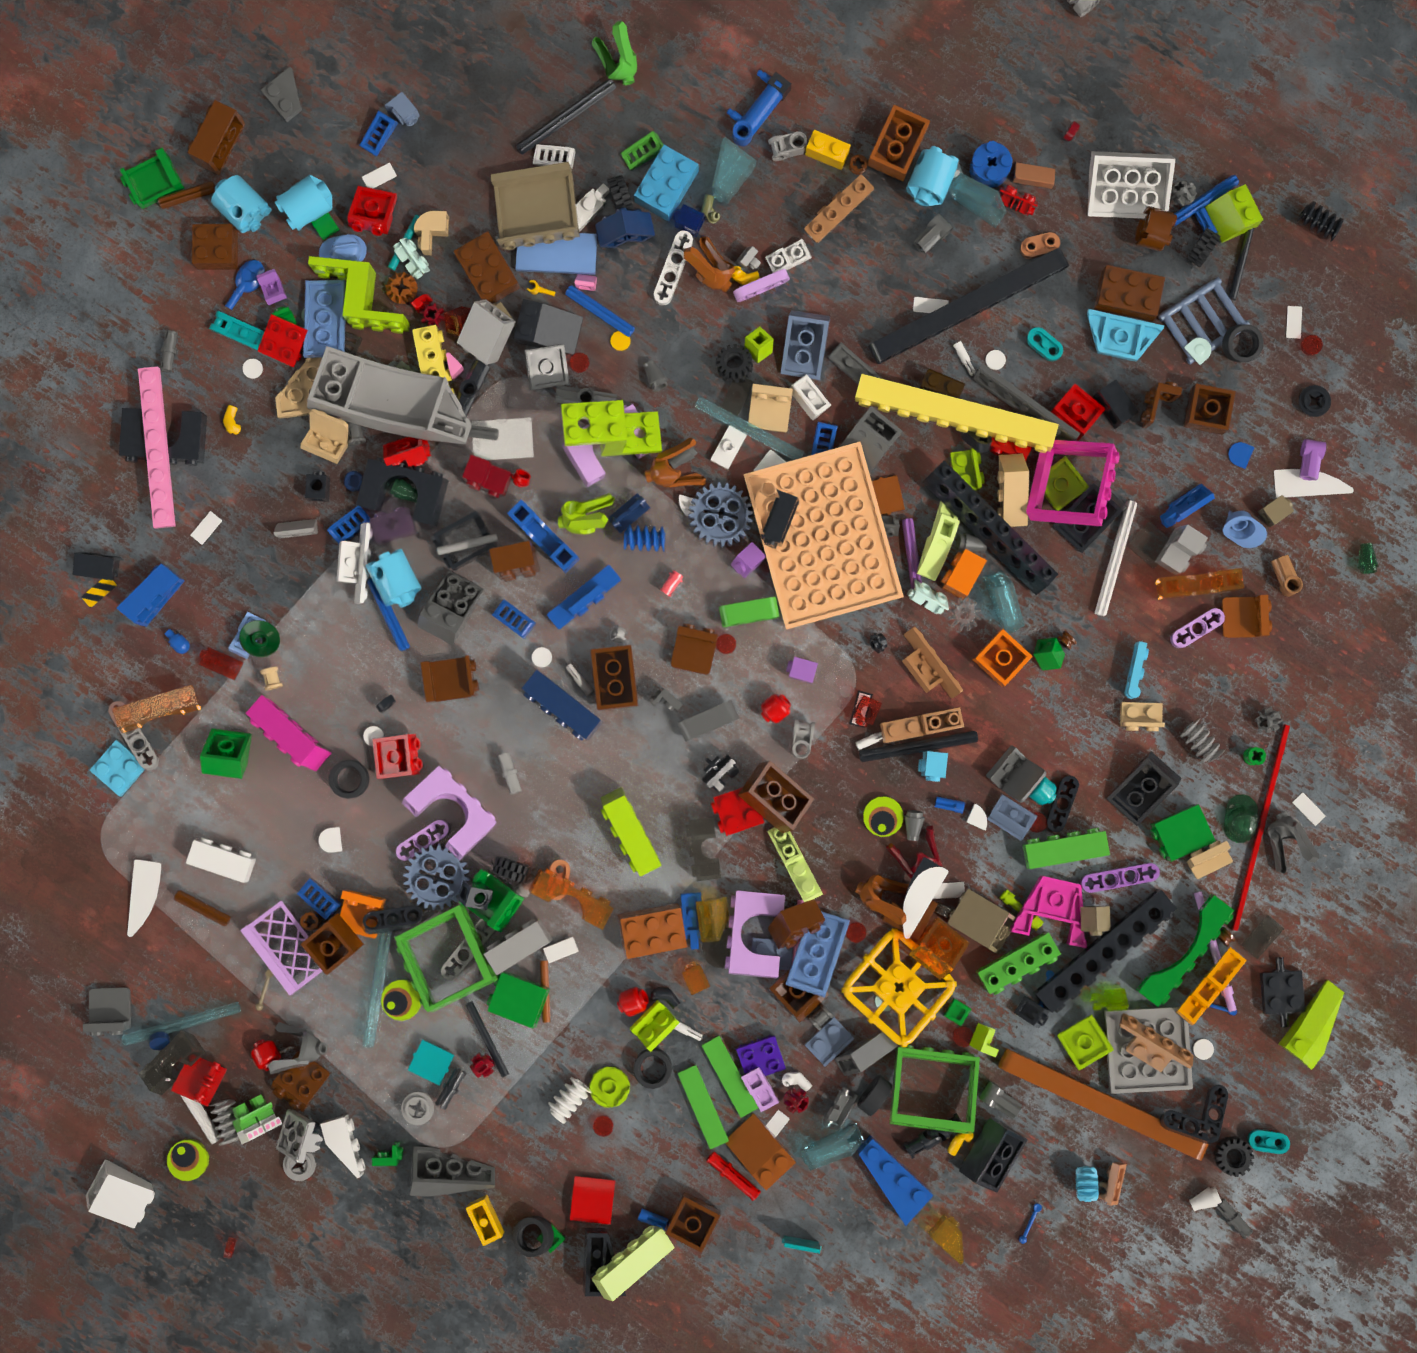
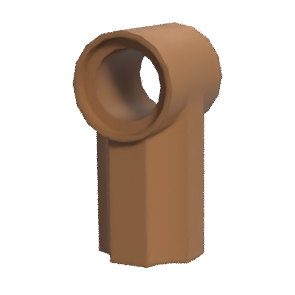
M1282 556L1271 561V565L1280 583V592L1284 596L1290 597L1301 591L1303 587L1302 580L1297 576L1289 556ZM1288 582H1292L1295 585L1294 591L1287 587Z

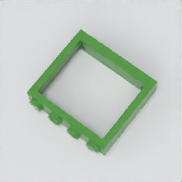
M458 905L394 937L397 942V951L399 954H402L405 960L403 962L404 968L411 974L413 979L411 981L412 986L416 992H419L421 997L419 1000L420 1004L423 1005L427 1012H435L498 980L494 970L484 956L486 951L469 913L463 905ZM456 917L484 979L435 1003L409 940Z
M912 1045L898 1047L895 1054L889 1124L963 1134L974 1133L980 1057H974V1054H969L968 1052L957 1055L952 1050H942V1053L934 1052V1049L929 1047H922V1050L913 1049L914 1046ZM902 1057L970 1066L966 1123L897 1114Z

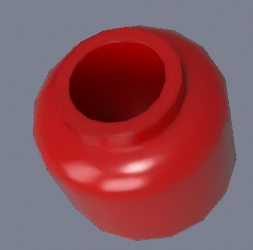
M774 693L762 702L761 708L763 712H761V715L767 722L779 723L790 714L791 703L783 694Z
M632 987L620 993L617 1006L621 1013L624 1012L627 1016L631 1017L644 1012L649 999L643 989Z
M261 1039L257 1041L250 1053L257 1068L260 1070L264 1069L265 1071H269L268 1065L272 1061L280 1060L281 1053L272 1040L265 1041Z

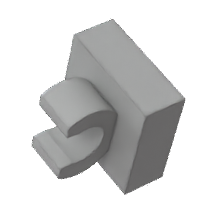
M753 246L747 247L735 263L741 268L748 265L751 269H757L761 263L754 257L758 250Z

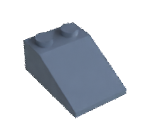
M791 310L788 318L781 374L803 377L807 374L810 379L820 380L830 316Z

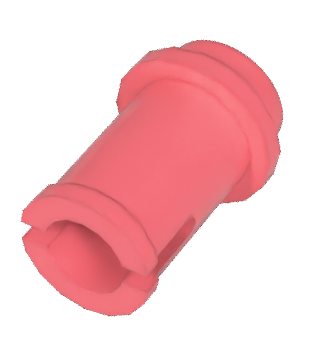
M675 570L669 573L670 576L662 588H660L669 597H671L678 584L683 582V576Z

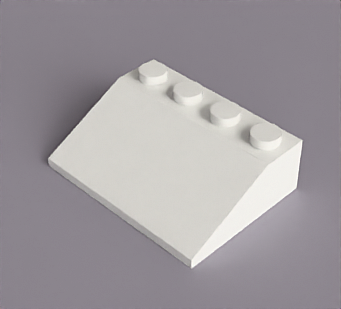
M1091 151L1087 216L1144 219L1146 214L1143 212L1147 206L1169 211L1175 158L1172 155Z

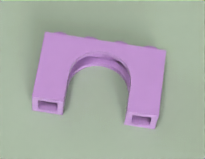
M633 404L628 407L624 405V413H638ZM589 424L583 427L582 429L588 428ZM638 428L634 431L635 436L638 438L645 436V432L642 429ZM563 442L562 447L586 488L604 478L606 473L593 452V445L565 446ZM635 454V455H636L637 459H640V458L644 457V456L647 455V454Z
M438 766L403 799L402 804L415 817H418L436 800L450 799L457 802L465 813V824L447 842L445 847L457 859L461 860L494 828L497 822L493 814L485 811L475 797H470L466 793L467 790L461 783H456L452 779V775L447 769H442Z
M736 891L735 896L731 895L730 907L734 908V914L729 917V928H732V936L727 938V948H730V957L726 956L725 969H729L728 974L778 978L780 957L759 955L749 951L742 942L741 929L743 924L751 917H776L780 911L784 910L785 895Z

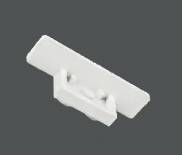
M367 522L361 524L359 543L340 541L336 582L356 584L355 604L364 603L368 593L365 584L366 580H368L369 572L365 565L371 556L369 540L372 538L373 531L370 528V523Z

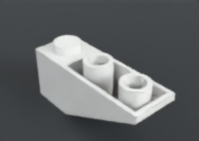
M348 1114L323 1121L320 1125L325 1144L357 1178L361 1177L364 1174L365 1164L358 1154L360 1145L358 1139H354L353 1120L349 1119Z

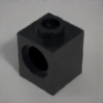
M313 471V474H306L305 498L309 501L329 502L330 477L322 471ZM321 481L322 488L315 491L314 484Z
M463 880L457 900L465 907L487 910L488 904L492 900L493 891L484 883Z

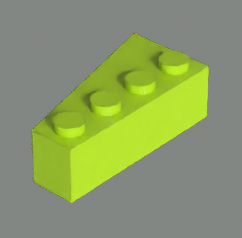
M623 787L602 796L603 808L600 809L605 820L610 819L613 825L610 829L615 838L619 836L622 842L619 846L623 854L629 855L631 861L628 863L633 873L638 872L641 877L662 866L655 849L645 834L640 820L637 819L631 803L626 798Z

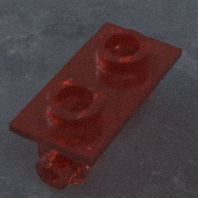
M209 647L205 651L202 650L199 654V657L202 658L200 666L234 681L244 664L242 661Z

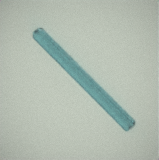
M702 397L695 404L697 409L793 460L802 458L804 454L800 449Z
M392 931L380 933L362 1044L368 1048H372L375 1043Z
M239 1002L217 1007L123 1035L122 1042L124 1046L145 1041L156 1032L168 1034L241 1012Z

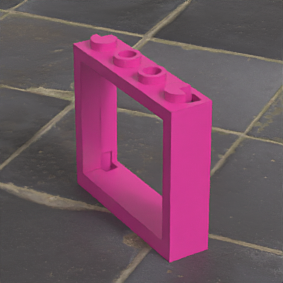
M1054 440L1051 452H1040L1026 509L1030 520L1102 526L1103 519L1107 517V500L1111 499V482L1115 480V464L1119 462V452H1117L1113 443ZM1054 454L1106 457L1094 514L1041 509Z

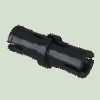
M455 1067L448 1082L444 1083V1089L435 1102L437 1106L441 1105L440 1108L444 1110L447 1109L454 1094L458 1093V1087L467 1074L465 1071L460 1072L461 1069Z

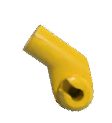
M734 266L735 272L732 278L741 285H746L760 279L758 271L747 274L741 270L740 266Z
M228 405L223 418V424L228 433L237 435L241 430V426L236 424L234 420L238 408Z
M958 1133L951 1141L947 1152L955 1156L963 1141L971 1142L974 1134Z

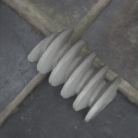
M1198 718L1183 730L1180 737L1188 736L1186 744L1193 742L1190 749H1198L1196 757L1204 756L1200 761L1201 763L1212 762L1223 754L1225 750H1218L1220 747L1219 743L1212 744L1215 737H1207L1210 731H1202L1205 725L1203 723L1197 725L1200 720Z
M226 1099L209 1105L216 1107L211 1111V1114L218 1115L213 1119V1122H220L215 1127V1130H222L217 1135V1138H224L219 1143V1146L239 1140L232 1121L236 1120L233 1115V1108L235 1107H231L236 1103L233 1099Z

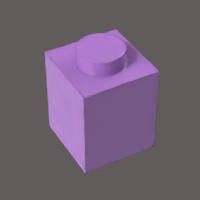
M751 542L736 556L731 566L738 574L746 578L762 563L766 555Z
M794 657L793 661L789 660L786 669V672L789 673L788 678L812 684L818 663Z

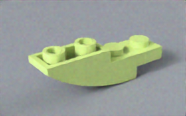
M942 501L939 504L931 535L926 539L916 573L933 581L937 579L943 567L960 522L958 517Z
M775 827L768 830L767 832L803 901L807 902L823 895L791 832L781 833Z

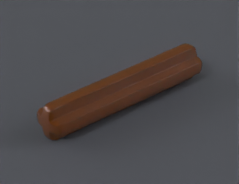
M209 181L159 197V206L165 209L215 192V184L213 181Z
M182 890L176 892L174 896L175 901L222 926H227L230 922L231 917Z

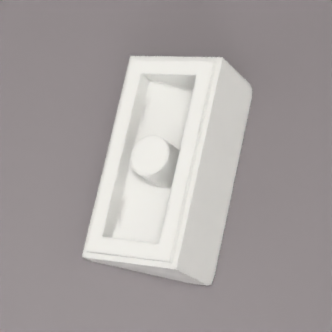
M807 374L790 387L793 389L792 396L812 420H815L831 406Z

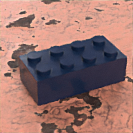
M538 670L533 673L521 688L525 691L523 695L534 704L538 701L541 704L539 708L550 716L552 713L557 716L555 721L564 728L571 727L573 729L571 733L581 741L584 738L589 741L603 723L600 718Z

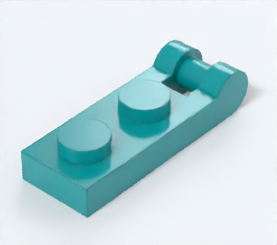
M220 311L216 312V319L209 327L211 331L258 351L265 331ZM223 321L227 322L225 328L221 327Z

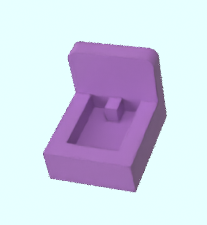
M275 269L256 276L268 305L287 298L282 281Z

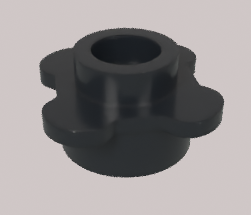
M874 633V636L870 635L871 648L877 653L883 652L887 648V641L882 633Z

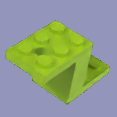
M309 256L308 264L318 277L329 279L330 276H334L340 280L347 281L343 317L352 328L362 330L364 327H369L371 330L378 332L388 329L397 334H403V331L409 332L410 323L404 314L372 311L376 272L369 262Z
M623 400L561 404L565 446L600 444L601 456L662 452L658 411L624 413ZM586 419L589 422V427L586 429L580 428L578 421ZM638 428L642 429L645 432V436L638 438L635 436L634 431Z

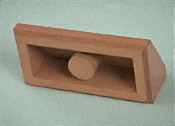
M1016 162L1013 183L1053 188L1055 169Z

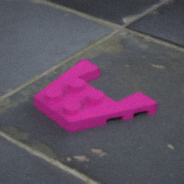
M1040 875L1009 931L1029 936L1033 915L1071 923L1066 944L1086 948L1084 931H1081V907H1083L1081 885Z

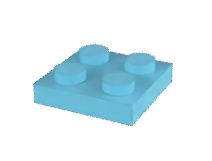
M115 740L90 771L119 797H122L145 769L140 766L130 749L119 740Z

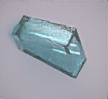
M725 137L720 148L712 184V193L715 199L728 204L756 168L757 160Z
M962 173L951 182L949 190L953 199L996 228L1007 213L999 191Z
M1003 571L983 577L1000 627L1009 633L1016 632L1021 627H1024L1025 624L1013 582Z
M854 1123L841 1129L840 1132L837 1131L809 1144L801 1152L802 1158L811 1171L852 1156L865 1141L857 1124Z

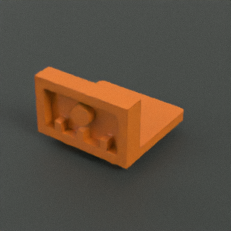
M348 889L343 890L341 899H344L340 913L342 919L355 934L374 939L377 938L378 934H367L363 931L362 921L367 913L384 910L386 899ZM369 919L366 921V924L369 927H375L377 922Z

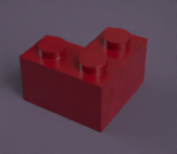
M470 455L462 478L466 481V485L476 491L483 489L488 491L487 494L489 496L499 498V496L505 497L512 479V473L492 465L490 461Z

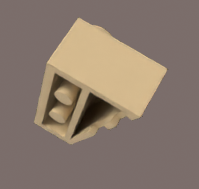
M1023 454L999 455L998 483L1000 490H998V502H1000V508H997V513L1011 527L1028 526L1026 509L1028 505L1029 469Z

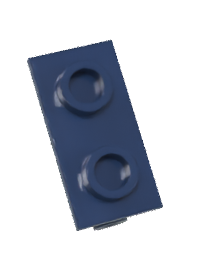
M637 493L608 517V521L621 534L628 528V525L633 524L647 512L650 506Z

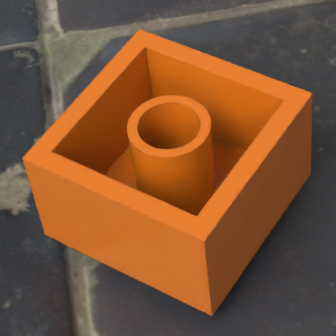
M967 549L962 553L958 552L951 562L952 570L949 569L941 581L944 583L942 589L963 600L968 596L987 560Z
M1002 629L976 655L973 661L995 682L1004 687L1033 656Z

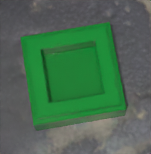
M329 213L311 222L323 240L340 230Z
M953 998L943 1016L962 1026L971 1008Z
M551 1223L554 1231V1240L548 1250L550 1253L566 1239L553 1223ZM543 1233L537 1237L541 1244L543 1242Z

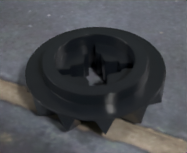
M1311 385L1306 387L1299 395L1298 405L1301 407L1302 412L1309 417H1319L1329 410L1331 397L1325 388ZM1320 396L1317 401L1318 406H1309L1312 401L1310 397L1314 399Z

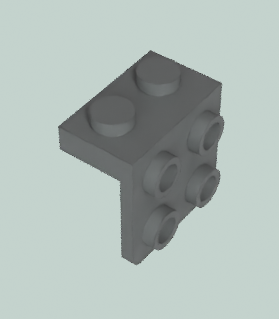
M1011 745L987 773L986 777L1000 790L1022 803L1042 781L1047 772L1028 760L1016 747Z
M128 987L93 988L89 991V1022L83 1024V1032H90L91 1036L103 1035V1032L110 1031V1035L123 1034V1031L131 1028V991Z

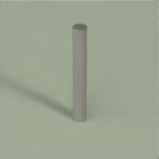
M496 534L437 547L438 555L497 542L498 539Z

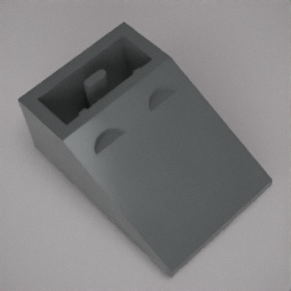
M871 406L840 447L861 442L870 474L903 431Z
M448 571L420 613L417 627L454 645L484 589Z

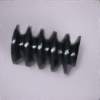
M1312 201L1303 209L1297 218V222L1302 218L1304 219L1303 226L1310 222V230L1317 226V234L1325 231L1323 238L1332 235L1331 242L1340 231L1343 218L1340 217L1336 220L1335 213L1329 216L1330 210L1326 209L1322 212L1323 206L1319 205L1315 208L1316 202Z

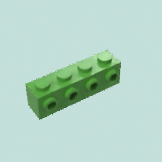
M1098 827L1087 829L1085 834L1074 831L1067 833L1068 837L1060 838L1059 834L1047 836L1045 841H1040L1039 838L1028 839V844H1022L1026 868L1034 869L1109 856L1106 831H1100Z
M1045 931L976 970V973L989 994L993 993L996 995L1004 991V986L1011 983L1014 985L1020 982L1023 975L1027 973L1032 975L1040 970L1039 966L1045 963L1047 965L1054 963L1058 960L1057 956L1061 955L1049 932Z

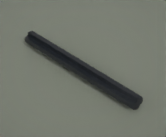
M606 80L516 145L519 153L525 154L536 144H539L616 88L613 80Z
M976 731L861 750L859 751V758L861 762H868L977 743L978 734Z

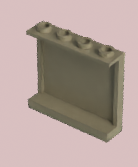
M569 162L491 174V182L495 191L500 238L497 240L502 249L513 250L519 246L532 247L538 243L551 244L557 240L570 241L580 237L573 172Z

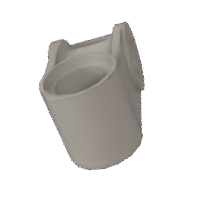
M794 132L770 138L768 143L772 147L773 161H781L804 154L807 147L806 135L802 132ZM800 140L803 142V145L797 147L793 143Z
M795 720L792 736V755L796 759H805L810 754L815 722L809 724ZM804 745L807 750L806 754L798 755L795 751L796 746Z

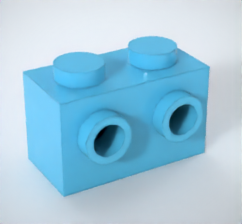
M923 752V759H919L918 771L921 772V776L926 777V781L940 782V778H946L948 753Z

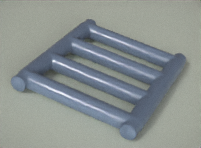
M1219 277L1208 282L1158 315V319L1165 322L1185 352L1189 365L1196 362V360L1184 349L1188 342L1171 318L1179 310L1198 338H1203L1210 343L1211 351L1222 345V339L1227 329L1204 294L1214 289L1236 324L1250 325L1247 320L1244 321L1220 285L1222 281ZM1195 300L1199 302L1221 335L1212 342L1187 306Z

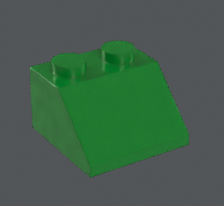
M211 728L200 754L202 774L242 779L248 765L252 735L250 733Z

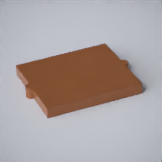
M897 475L887 478L880 477L878 480L872 481L881 515H890L892 512L905 510Z

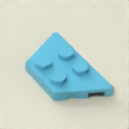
M1092 309L1087 311L1098 354L1136 362L1164 329V325Z

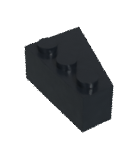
M585 1228L583 1293L585 1296H602L591 1278L596 1275V1271L600 1267L609 1264L614 1256L606 1228ZM625 1291L620 1296H626Z

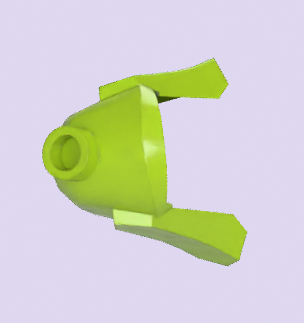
M608 493L583 502H566L561 507L562 516L558 517L559 528H565L574 534L594 533L596 528H604L608 518L603 513L599 512L586 515V513L612 505L615 497Z

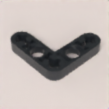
M1215 1085L1208 1090L1201 1120L1169 1110L1161 1115V1126L1168 1131L1205 1144L1216 1142L1220 1137L1228 1100L1227 1089L1222 1085ZM1219 1091V1095L1222 1097L1217 1099V1095L1214 1092ZM1210 1109L1217 1111L1218 1118L1216 1120L1210 1118ZM1169 1116H1172L1171 1119H1172L1173 1121H1176V1122L1181 1121V1122H1180V1124H1178V1123H1172V1124L1169 1125V1121L1166 1120V1118L1169 1117ZM1187 1121L1193 1123V1133H1189L1185 1129ZM1210 1129L1213 1137L1208 1138V1134L1199 1133V1131H1208Z

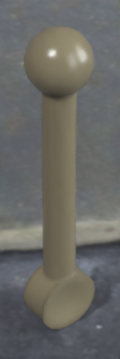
M270 969L265 972L266 980L259 1002L255 1005L258 1011L263 1009L262 1003L270 978L274 976Z

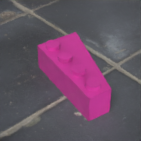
M263 695L246 712L251 718L249 722L256 728L261 727L264 730L263 735L270 741L274 739L278 743L276 747L284 754L288 753L291 755L290 760L298 767L302 765L317 771L332 754L328 749L318 746V741L313 736H310L305 731L302 732L303 727L294 720H289L290 716L271 699Z

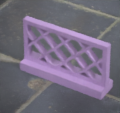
M282 901L240 930L290 996L322 972L321 968L318 970L309 969L311 960L309 954L297 953L298 942L305 941L309 936ZM280 907L285 912L284 922L273 920L274 911ZM289 917L293 923L287 922V918ZM261 921L269 922L268 934L259 933L254 926ZM272 923L284 924L282 936L270 935ZM287 924L297 927V938L285 936ZM300 933L303 935L305 939L299 938ZM262 936H266V937H267L266 942H265V940L262 938ZM270 937L282 938L280 950H272L269 947ZM284 939L296 940L294 952L283 951ZM274 952L279 953V959H278V957L274 954ZM282 953L294 954L292 967L284 966L281 963ZM297 955L308 956L307 968L295 967ZM286 968L292 969V970H291V975H290V973L287 971ZM294 969L306 971L305 980L299 984L293 978ZM309 971H313L314 973L308 977Z

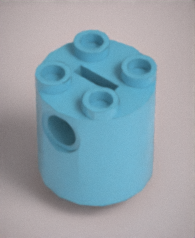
M936 146L922 150L907 184V192L914 197V201L919 205H941L957 170L959 159L942 153V149Z
M239 175L219 181L215 186V192L211 199L212 205L241 233L249 230L252 232L258 230L261 226L260 221L272 210L268 203Z
M308 175L291 186L285 193L277 195V201L274 202L280 212L285 211L289 217L286 221L292 230L297 228L300 231L306 224L319 219L332 210V193L324 181Z
M398 549L391 554L390 552H385L378 556V561H372L365 565L385 606L398 604L400 608L405 607L415 601L414 598L417 592L422 589L402 549Z

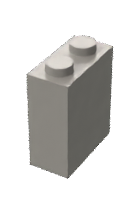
M486 299L475 301L457 343L463 347L464 351L471 353L477 360L486 365L498 362L516 321Z

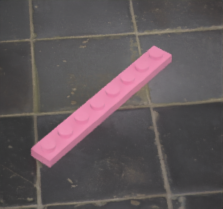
M159 367L138 369L153 528L175 527L161 372Z

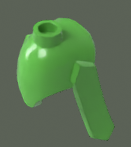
M617 21L613 25L612 33L620 53V62L615 64L610 52L600 38L595 37L592 46L601 59L606 76L609 79L622 80L623 85H630L635 82L634 75L637 72L636 54L630 46L627 26L623 21Z

